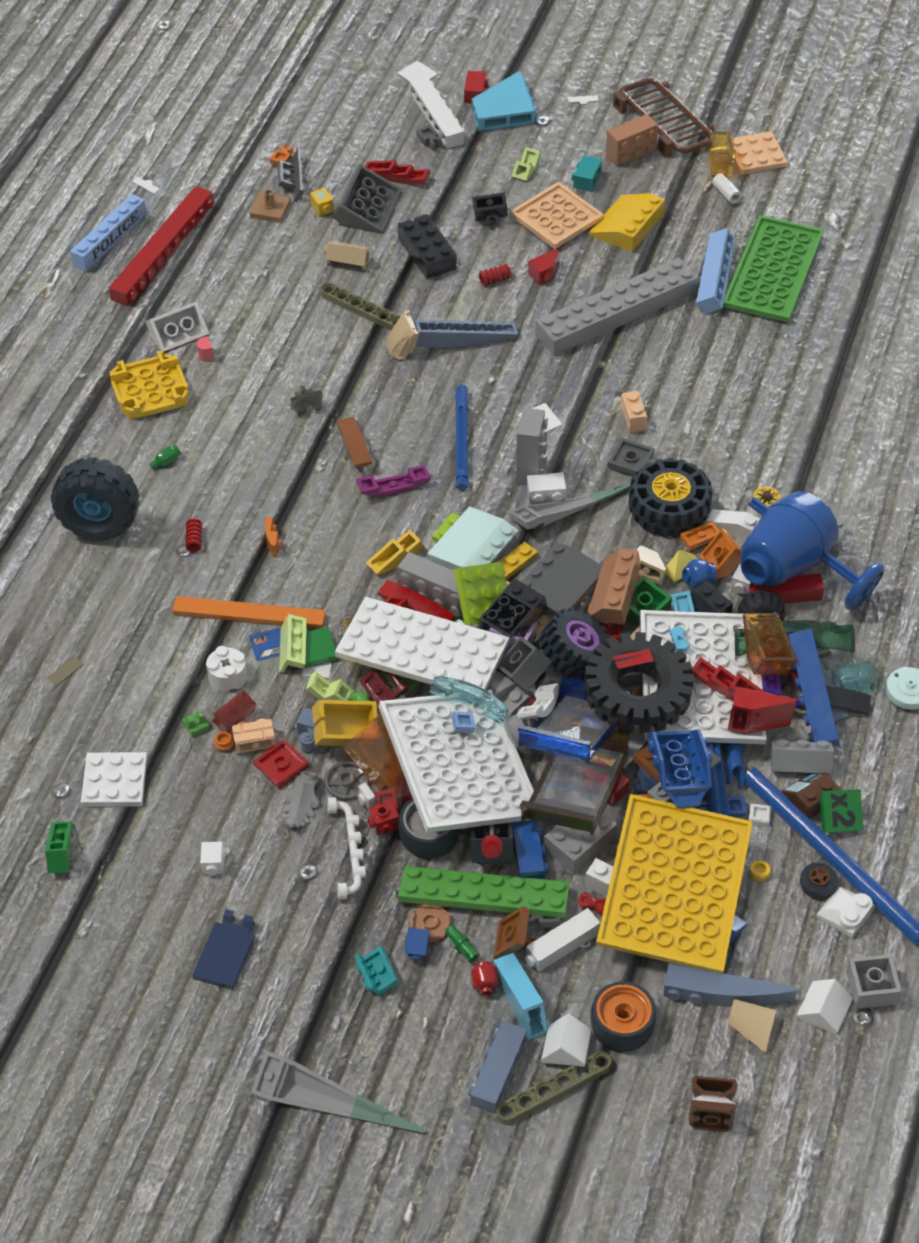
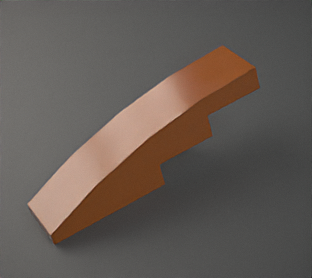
M349 417L336 420L337 427L341 432L342 441L346 446L347 454L353 466L358 468L372 465L368 448L355 418Z

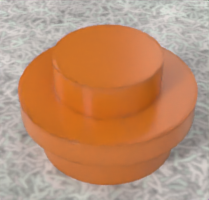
M220 732L214 739V746L221 751L229 750L234 745V739L228 732Z

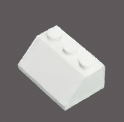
M197 301L145 321L152 339L161 351L169 350L209 334Z

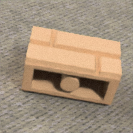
M633 391L621 394V410L629 433L645 431L647 429V414L639 392Z
M262 718L256 722H239L236 725H232L236 754L268 749L276 745L271 719L266 720Z

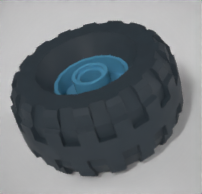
M89 457L86 460L81 458L61 470L52 489L51 503L56 519L61 521V525L64 528L88 540L100 539V541H105L123 534L126 528H129L132 524L139 505L138 489L131 475L126 474L119 465L116 466L109 460H99L96 457Z

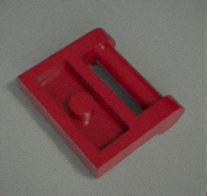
M373 668L359 682L371 698L376 701L377 706H379L380 701L396 700L409 691L407 684L403 683L397 674L384 671L397 687L392 691L380 675L383 670Z

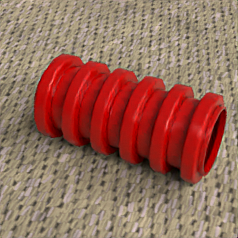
M507 263L504 266L499 265V267L495 266L494 269L490 268L489 270H484V272H479V279L483 286H486L487 283H496V280H505L506 277L511 278V269Z
M191 518L186 521L185 548L190 552H198L202 549V521L197 518Z

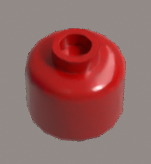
M488 961L475 964V967L471 970L472 988L477 992H481V995L492 994L493 990L497 989L500 985L497 967Z

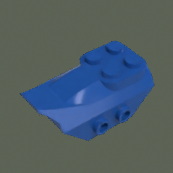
M701 730L646 733L648 751L651 753L652 764L657 769L663 790L677 808L700 806L703 796L712 787L710 769L712 756L711 752L707 751V740L702 736Z

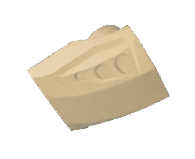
M405 310L401 314L385 342L389 354L398 360H406L408 354H413L419 336L409 310Z

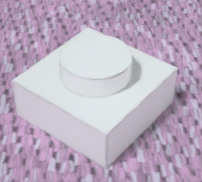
M365 782L358 786L359 794L357 797L362 806L365 805L369 811L370 807L376 805V798Z

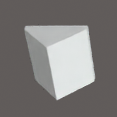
M836 979L813 981L796 1018L837 1035L853 1001V997Z
M569 1013L548 1026L541 1063L585 1067L592 1029Z

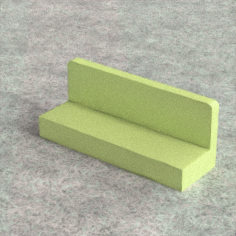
M288 614L281 626L279 672L284 673L288 665L303 668L305 665L307 618Z

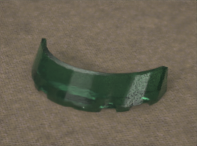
M815 620L772 621L767 624H751L749 628L734 629L735 656L762 650L788 648L786 641H790L788 634L812 629L816 648L836 649L852 653L855 652V628L850 624L837 625L836 622L832 621L816 622Z

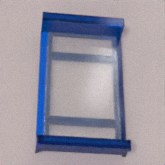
M563 676L560 683V695L551 713L545 717H540L532 727L519 726L518 748L526 745L529 748L585 760V763H588L611 735L615 727L607 724L608 716L601 720L595 714L596 707L592 709L589 707L587 696L584 695V681Z

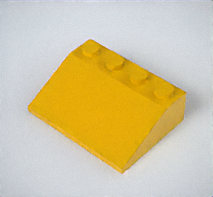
M651 193L621 195L604 214V218L590 230L589 235L633 252L664 215L665 199Z

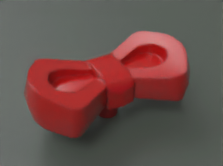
M587 891L579 896L578 903L580 908H595L599 915H603L606 898L598 899L592 897Z

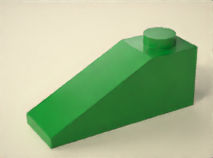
M72 821L51 823L45 849L48 873L63 874L69 872Z

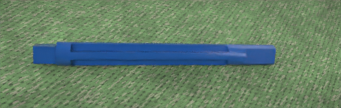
M461 384L455 389L456 488L464 491L468 487V388L466 385Z

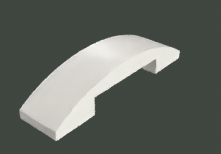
M559 684L539 686L535 691L536 701L532 706L522 707L517 713L518 718L525 720L549 715L557 701Z

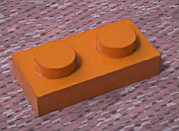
M711 521L681 533L680 539L687 549L691 551L710 543L720 530Z

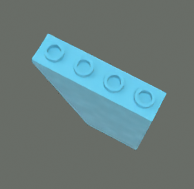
M521 71L472 98V112L478 131L534 123L537 110L536 107H533V98L530 97L529 87H526V78L522 76Z

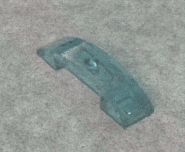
M434 677L430 693L445 700H448L451 695L485 710L484 717L499 724L503 723L508 709L488 691L472 683L450 677Z

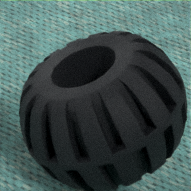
M757 589L756 592L753 590L749 592V595L746 594L738 605L737 614H757L758 625L772 613L776 612L780 623H783L785 606L782 599L776 593L767 589Z

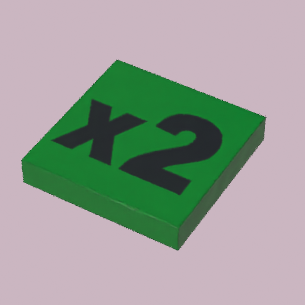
M861 789L820 791L822 831L824 833L863 830Z

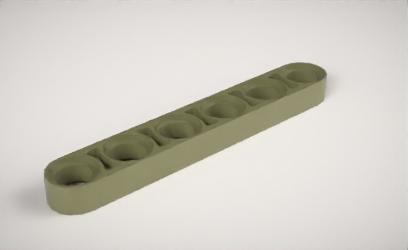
M326 283L321 286V296L324 299L390 331L394 327L393 324L400 318L399 315L337 285ZM332 290V292L326 293L325 291ZM341 296L346 297L345 299H339ZM353 303H359L360 305H358V306H353L352 304H353ZM369 309L374 310V311L371 312V313L366 312V310H369ZM381 316L388 317L387 319H380Z
M597 1052L587 1057L585 1067L572 1065L503 1101L496 1110L497 1120L504 1125L512 1124L606 1074L611 1069L610 1055L606 1052ZM598 1059H605L608 1064L605 1067H599L595 1062ZM579 1069H586L589 1074L586 1077H580L576 1072ZM560 1079H567L570 1084L567 1087H561L557 1082ZM541 1089H548L551 1094L548 1097H542L538 1092ZM522 1099H529L532 1104L529 1107H522L519 1102ZM503 1109H510L513 1114L505 1118L501 1116L500 1112Z

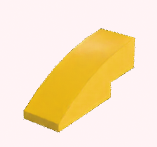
M409 529L397 541L393 538L366 564L377 575H381L398 567L408 552L416 555L425 546Z

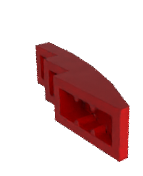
M396 160L367 161L364 166L384 179L395 183L426 184L431 175L429 169L414 170L412 164L398 165Z
M389 580L384 583L377 593L384 600L390 596L408 598V609L450 621L455 616L422 594Z
M702 657L693 666L692 674H694V678L734 700L736 686L765 692L740 673L735 676L721 665L717 668Z

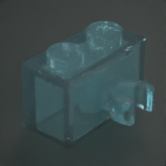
M849 658L848 666L843 665L842 661H839L838 669L833 670L831 680L835 687L859 692L875 689L877 673L869 660L854 664L853 660Z

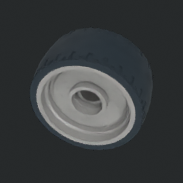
M412 798L402 807L398 823L399 835L407 851L420 858L433 859L446 855L455 847L459 839L460 829L426 833L414 799Z

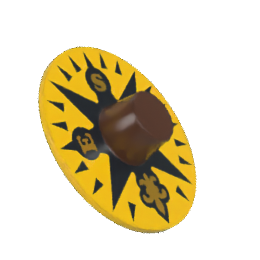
M771 487L758 488L753 494V497L757 498L767 507L781 499L780 493Z

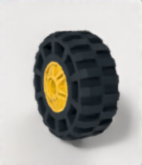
M658 459L655 462H649L644 465V468H640L635 473V476L632 477L629 488V510L634 520L639 522L642 528L648 529L649 532L661 534V536L665 537L667 535L677 537L683 532L701 526L703 521L708 519L711 512L713 488L709 478L695 464L687 463L682 459Z

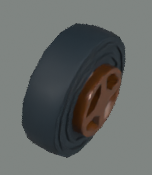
M820 862L807 865L802 870L800 876L802 890L805 894L817 899L831 896L836 890L838 883L837 874L834 869Z

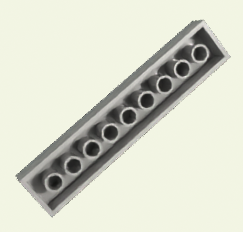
M677 258L535 320V336L555 356L697 293L698 277L680 258Z

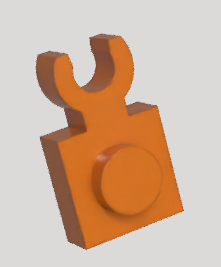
M286 143L282 144V150L276 149L271 156L270 164L277 166L279 160L289 162L292 158L291 155L294 153V146L286 148Z

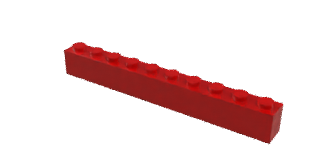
M197 186L190 191L110 285L111 301L129 306L136 299L146 284L153 279L156 272L162 268L167 259L179 248L192 229L197 226V223L213 207L212 191Z

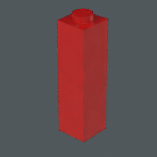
M820 574L796 576L776 586L752 583L749 592L753 590L756 592L757 589H767L776 593L783 603L786 604L822 600L824 586Z

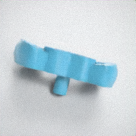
M682 627L672 628L669 634L672 637L671 640L676 645L675 651L682 650L686 652L690 648V644L685 641V629Z

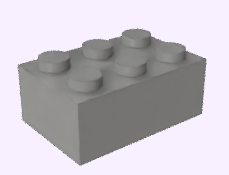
M588 800L580 805L581 807L591 809L596 807ZM603 813L593 835H590V832L557 825L544 836L545 851L574 875L616 838L617 824Z

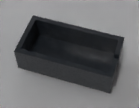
M428 214L416 217L414 221L410 219L398 223V239L426 279L457 269V254Z

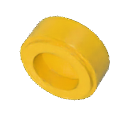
M762 860L754 861L750 865L749 875L753 880L763 882L770 876V866Z

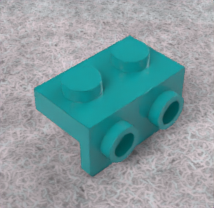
M382 946L377 947L364 957L360 954L354 956L357 961L355 966L359 973L364 976L363 984L369 992L372 991L380 996L400 983L391 961Z

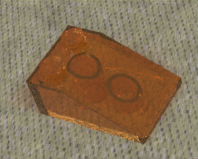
M744 613L743 624L747 660L753 675H787L798 660L778 613Z

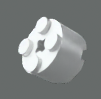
M219 646L207 658L208 679L215 690L230 692L231 689L236 688L237 690L245 684L247 670L245 657L242 652L234 648Z

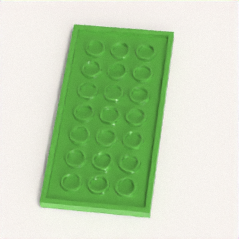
M759 215L725 295L723 307L789 323L820 245L824 230Z

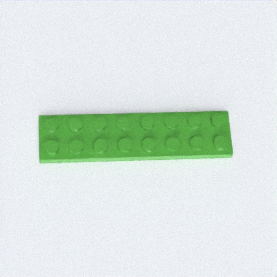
M405 866L398 893V902L512 913L525 906L530 909L529 915L565 918L570 882Z

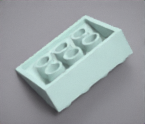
M469 506L427 553V556L437 564L451 570L459 567L494 563L513 542L518 529L502 518Z

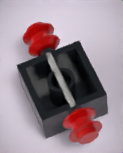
M512 822L471 827L472 863L484 865L493 862L499 864L513 862Z

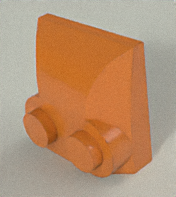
M722 528L699 557L708 563H713L717 572L716 579H723L729 576L738 563L741 562V547Z

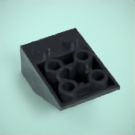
M514 578L479 620L511 638L534 624L548 609L545 595Z

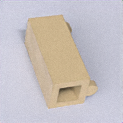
M331 241L324 248L325 260H327V264H331V261L360 265L362 270H366L369 263L370 247Z

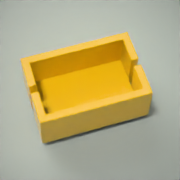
M319 700L312 707L313 724H317L314 727L315 745L372 747L379 740L378 722H374L378 719L376 701Z

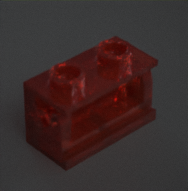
M243 689L213 714L214 719L212 722L221 732H230L232 725L242 722L255 711L256 703Z

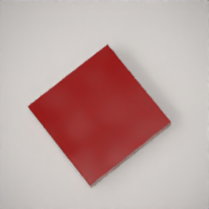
M284 739L253 761V765L278 789L310 767L309 762Z

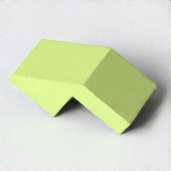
M525 147L521 162L516 161L512 177L528 181L538 166L542 152Z
M318 672L311 675L306 686V690L318 700H347L354 692L341 679L330 683Z

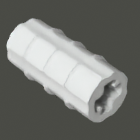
M722 173L717 174L713 178L712 184L731 204H735L741 199L742 194Z

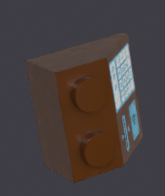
M810 773L781 792L808 818H812L821 812L820 791L840 790V787L828 774Z

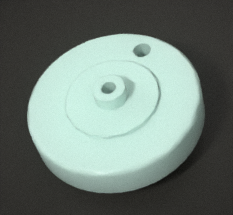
M904 667L893 671L889 675L885 690L889 700L896 706L909 710L919 709V669Z

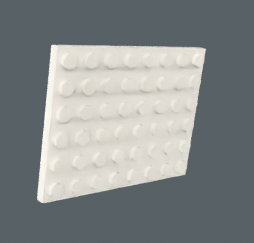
M640 611V631L646 633V641H650L652 634L662 637V646L668 640L673 643L672 637L669 634L670 630L675 627H682L685 629V641L690 644V648L684 652L687 656L686 662L690 661L692 668L698 659L702 657L716 668L721 665L735 676L740 673L763 690L757 614ZM642 673L643 696L650 695L657 690V682L649 675ZM694 678L691 700L683 716L680 715L679 720L673 725L667 722L665 729L656 731L653 725H651L650 732L655 733L700 729L702 736L706 738L707 742L766 744L767 740L766 730L749 734L727 730L733 700L706 686L696 678ZM644 733L645 740H648L646 733Z
M486 690L482 699L462 693L379 702V710L426 833L521 821L520 804L522 800L529 802L534 790L516 747L506 732L504 719L492 690ZM453 712H473L476 727L474 733L454 732Z

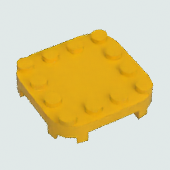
M157 351V357L125 365L123 360H121L110 371L112 388L120 410L129 420L165 412L188 404V383L185 381L176 355L172 356L164 354V351Z

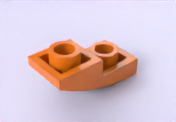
M265 517L268 549L271 555L277 558L278 550L282 548V539L278 538L277 525H274L273 517Z

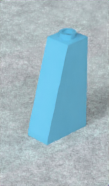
M514 953L493 960L499 973L500 985L520 1026L527 1029V1040L546 1034L548 1030L544 1002Z

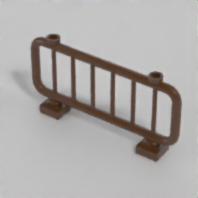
M645 78L625 85L619 91L614 92L612 106L621 114L627 111L628 104L640 116L646 115L647 113L642 109L643 107L668 98L675 105L648 115L651 117L676 107L683 112V114L657 123L658 134L660 135L658 136L657 150L666 158L671 156L672 148L680 153H690L709 146L716 140L714 126L712 124L706 126L669 91V83L667 81L661 83L655 78ZM647 84H653L657 87L632 97L625 93ZM658 90L665 95L662 98L642 105H638L633 100ZM684 116L693 121L669 131H665L659 126ZM695 124L702 130L678 140H674L669 135ZM703 133L709 137V139L687 147L678 144Z

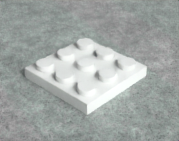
M147 752L87 753L81 796L82 807L143 806Z

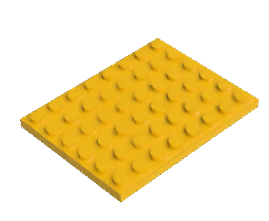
M630 794L596 945L723 974L753 821L691 807L677 808L673 803Z

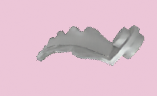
M302 771L301 776L295 780L294 788L285 796V801L290 804L284 807L283 811L288 813L283 818L286 819L284 822L289 827L305 826V823L308 824L310 822L307 816H315L312 808L319 806V800L314 791L315 785L319 780L315 772Z

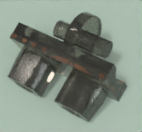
M301 385L300 391L294 393L295 397L290 398L291 410L294 409L297 416L304 415L307 411L305 406L311 405L313 411L322 409L321 390L313 392L312 388L305 389L304 385Z

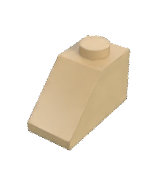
M640 546L637 549L641 561L638 576H645L650 581L662 585L666 568L658 552Z

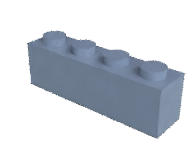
M502 1021L500 1028L495 1029L492 1037L494 1042L492 1046L487 1047L484 1056L486 1059L484 1065L480 1064L476 1074L478 1079L476 1083L471 1084L468 1096H471V1106L496 1114L497 1107L501 1103L527 1041V1029Z

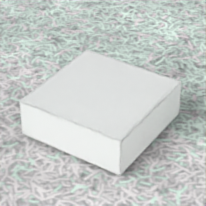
M750 804L749 821H753L752 825L769 827L771 806Z

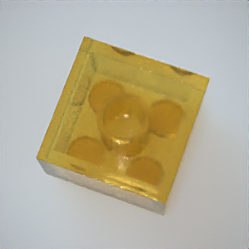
M730 131L710 132L708 160L712 178L720 173L727 178H731L732 171L735 170L733 158H736V148H733L734 138H731Z

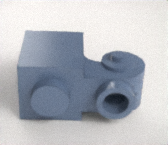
M304 707L297 721V729L300 735L301 749L305 752H310L315 748L319 749L321 745H315L314 727L317 724H313L312 709Z

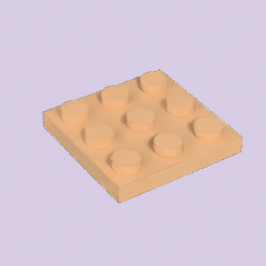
M772 131L726 139L727 149L740 175L787 167V160Z

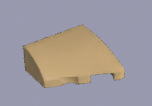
M734 999L727 1026L734 1032L740 1033L744 1040L747 1042L751 1041L760 1048L759 1052L766 1054L776 1010Z

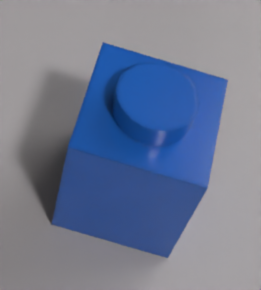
M408 927L404 953L409 955V959L422 960V957H428L430 930Z

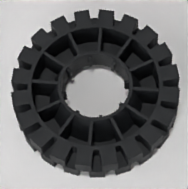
M629 632L619 634V641L614 636L605 639V644L602 645L600 643L596 646L593 654H590L587 660L583 689L584 695L587 696L589 707L591 709L596 707L595 714L601 720L608 716L607 724L617 728L620 722H623V731L633 732L634 725H639L640 733H650L651 725L654 726L656 731L665 729L667 722L673 725L679 720V716H683L687 711L694 685L693 668L690 661L686 662L687 656L682 650L675 652L676 645L669 640L662 646V637L652 634L650 641H646L645 632H636L635 640L631 639ZM649 649L654 659L653 662L617 668L613 657ZM632 672L644 673L657 682V690L650 695L635 696L627 693L620 687V678Z

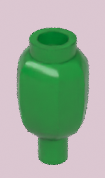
M176 445L173 447L167 446L157 453L155 460L149 463L152 470L158 466L166 467L175 462L178 456L181 455V452Z

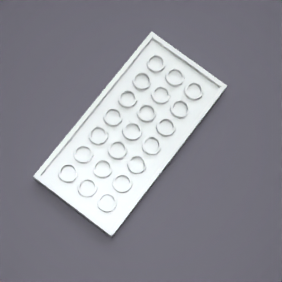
M365 597L336 648L335 657L482 699L510 643V638Z

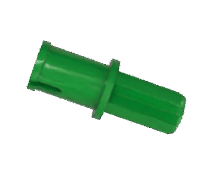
M450 925L446 928V935L455 944V949L459 950L469 963L477 960L480 954L469 943V938L464 937L455 925Z

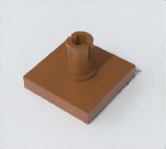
M522 906L498 922L493 958L498 959L514 953L520 948L536 941L535 937L526 934L529 908Z

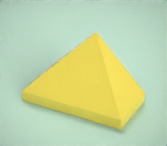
M679 550L666 565L665 575L673 584L683 580V568L686 567L689 561L697 559L694 554Z

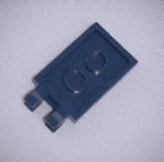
M225 910L222 923L215 922L193 972L194 980L234 990L256 937L255 932H252L255 921H253L254 916L246 914L241 926L234 924V910Z

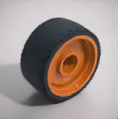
M619 981L604 986L596 994L591 1008L590 1018L593 1033L601 1044L611 1050L628 1052L639 1049L649 1041L656 1024V1007L652 996L646 989L633 982Z

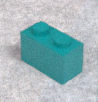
M583 155L581 161L577 163L576 171H573L571 176L573 188L592 192L602 172V159Z

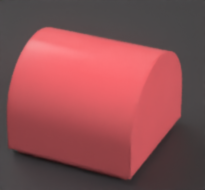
M209 337L200 338L197 341L199 359L205 362L214 360L213 347Z

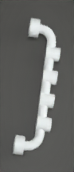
M336 797L327 798L328 814H335L337 809H341L345 812L354 883L350 887H347L346 883H337L338 900H347V895L358 892L362 885V879L366 878L365 866H360L359 862L363 861V849H358L357 844H361V832H356L355 827H359V816L353 814L349 804L336 801Z

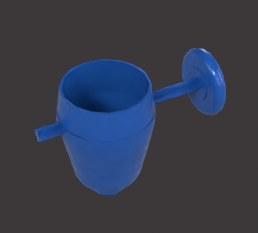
M797 491L779 499L769 507L755 497L748 503L751 508L762 515L743 543L740 552L741 571L751 583L766 586L780 585L812 569L823 561L853 584L844 601L847 610H854L859 607L878 585L885 571L882 563L872 564L859 576L828 553L837 541L839 530L837 520L831 509L818 497L810 493Z

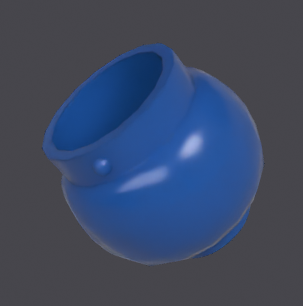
M694 559L689 561L682 570L683 582L692 590L705 581H708L713 586L715 585L717 572L713 563H708L703 559Z

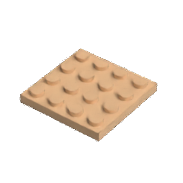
M560 182L510 211V216L554 249L573 239L604 218L603 213Z

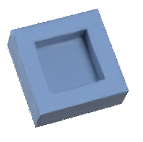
M453 712L454 732L474 733L476 727L473 712Z

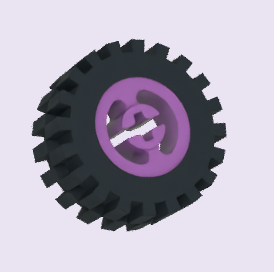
M563 608L561 611H558L540 633L539 641L541 642L539 647L544 649L542 653L552 661L550 665L554 664L557 666L555 670L558 672L560 670L564 671V675L567 677L571 674L573 679L581 677L583 680L590 654H593L594 648L600 643L604 645L605 639L611 636L610 634H605L607 629L605 626L601 627L599 625L600 621L597 618L593 620L590 613L585 615L581 609H578L576 612L574 608H569L568 610Z

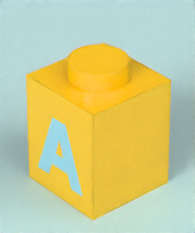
M325 188L310 193L311 206L319 217L334 212L333 198Z

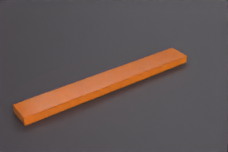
M176 596L172 610L173 615L282 625L288 614L307 618L306 628L315 629L323 628L326 617V610Z

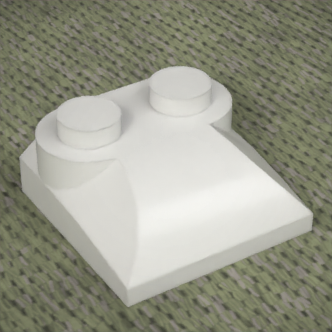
M838 886L816 914V917L853 938L874 911L875 904L872 903V899L866 894H855Z

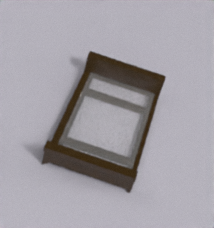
M560 722L558 726V742L529 802L522 800L520 804L521 822L531 819L590 832V835H593L629 756L630 736Z

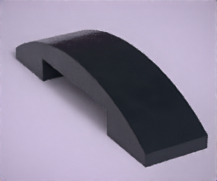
M794 684L791 689V698L800 701L799 696L803 695L802 689H797V685ZM826 686L831 708L849 710L850 713L869 715L871 695L851 689Z

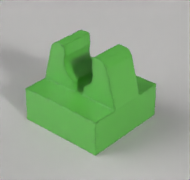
M200 711L182 719L183 725L191 737L209 730V724Z

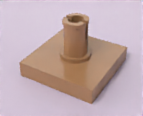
M272 189L259 192L249 212L250 218L281 223L291 203V197L274 194Z

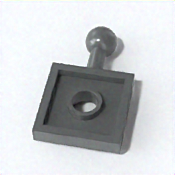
M621 438L608 461L607 467L635 476V473L640 468H644V465L649 462H655L651 460L655 448Z

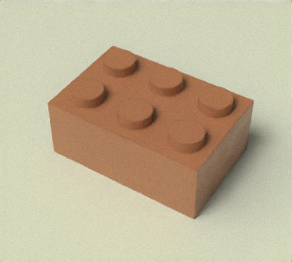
M646 114L607 130L606 157L617 167L657 149L658 124Z

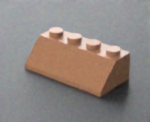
M618 549L603 560L588 611L592 615L591 618L593 620L597 618L603 623L625 624L641 567L638 550Z

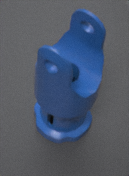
M739 743L728 744L726 746L728 753L726 784L729 785L732 775H735L738 779V788L741 789L744 784V761L742 760L744 748Z

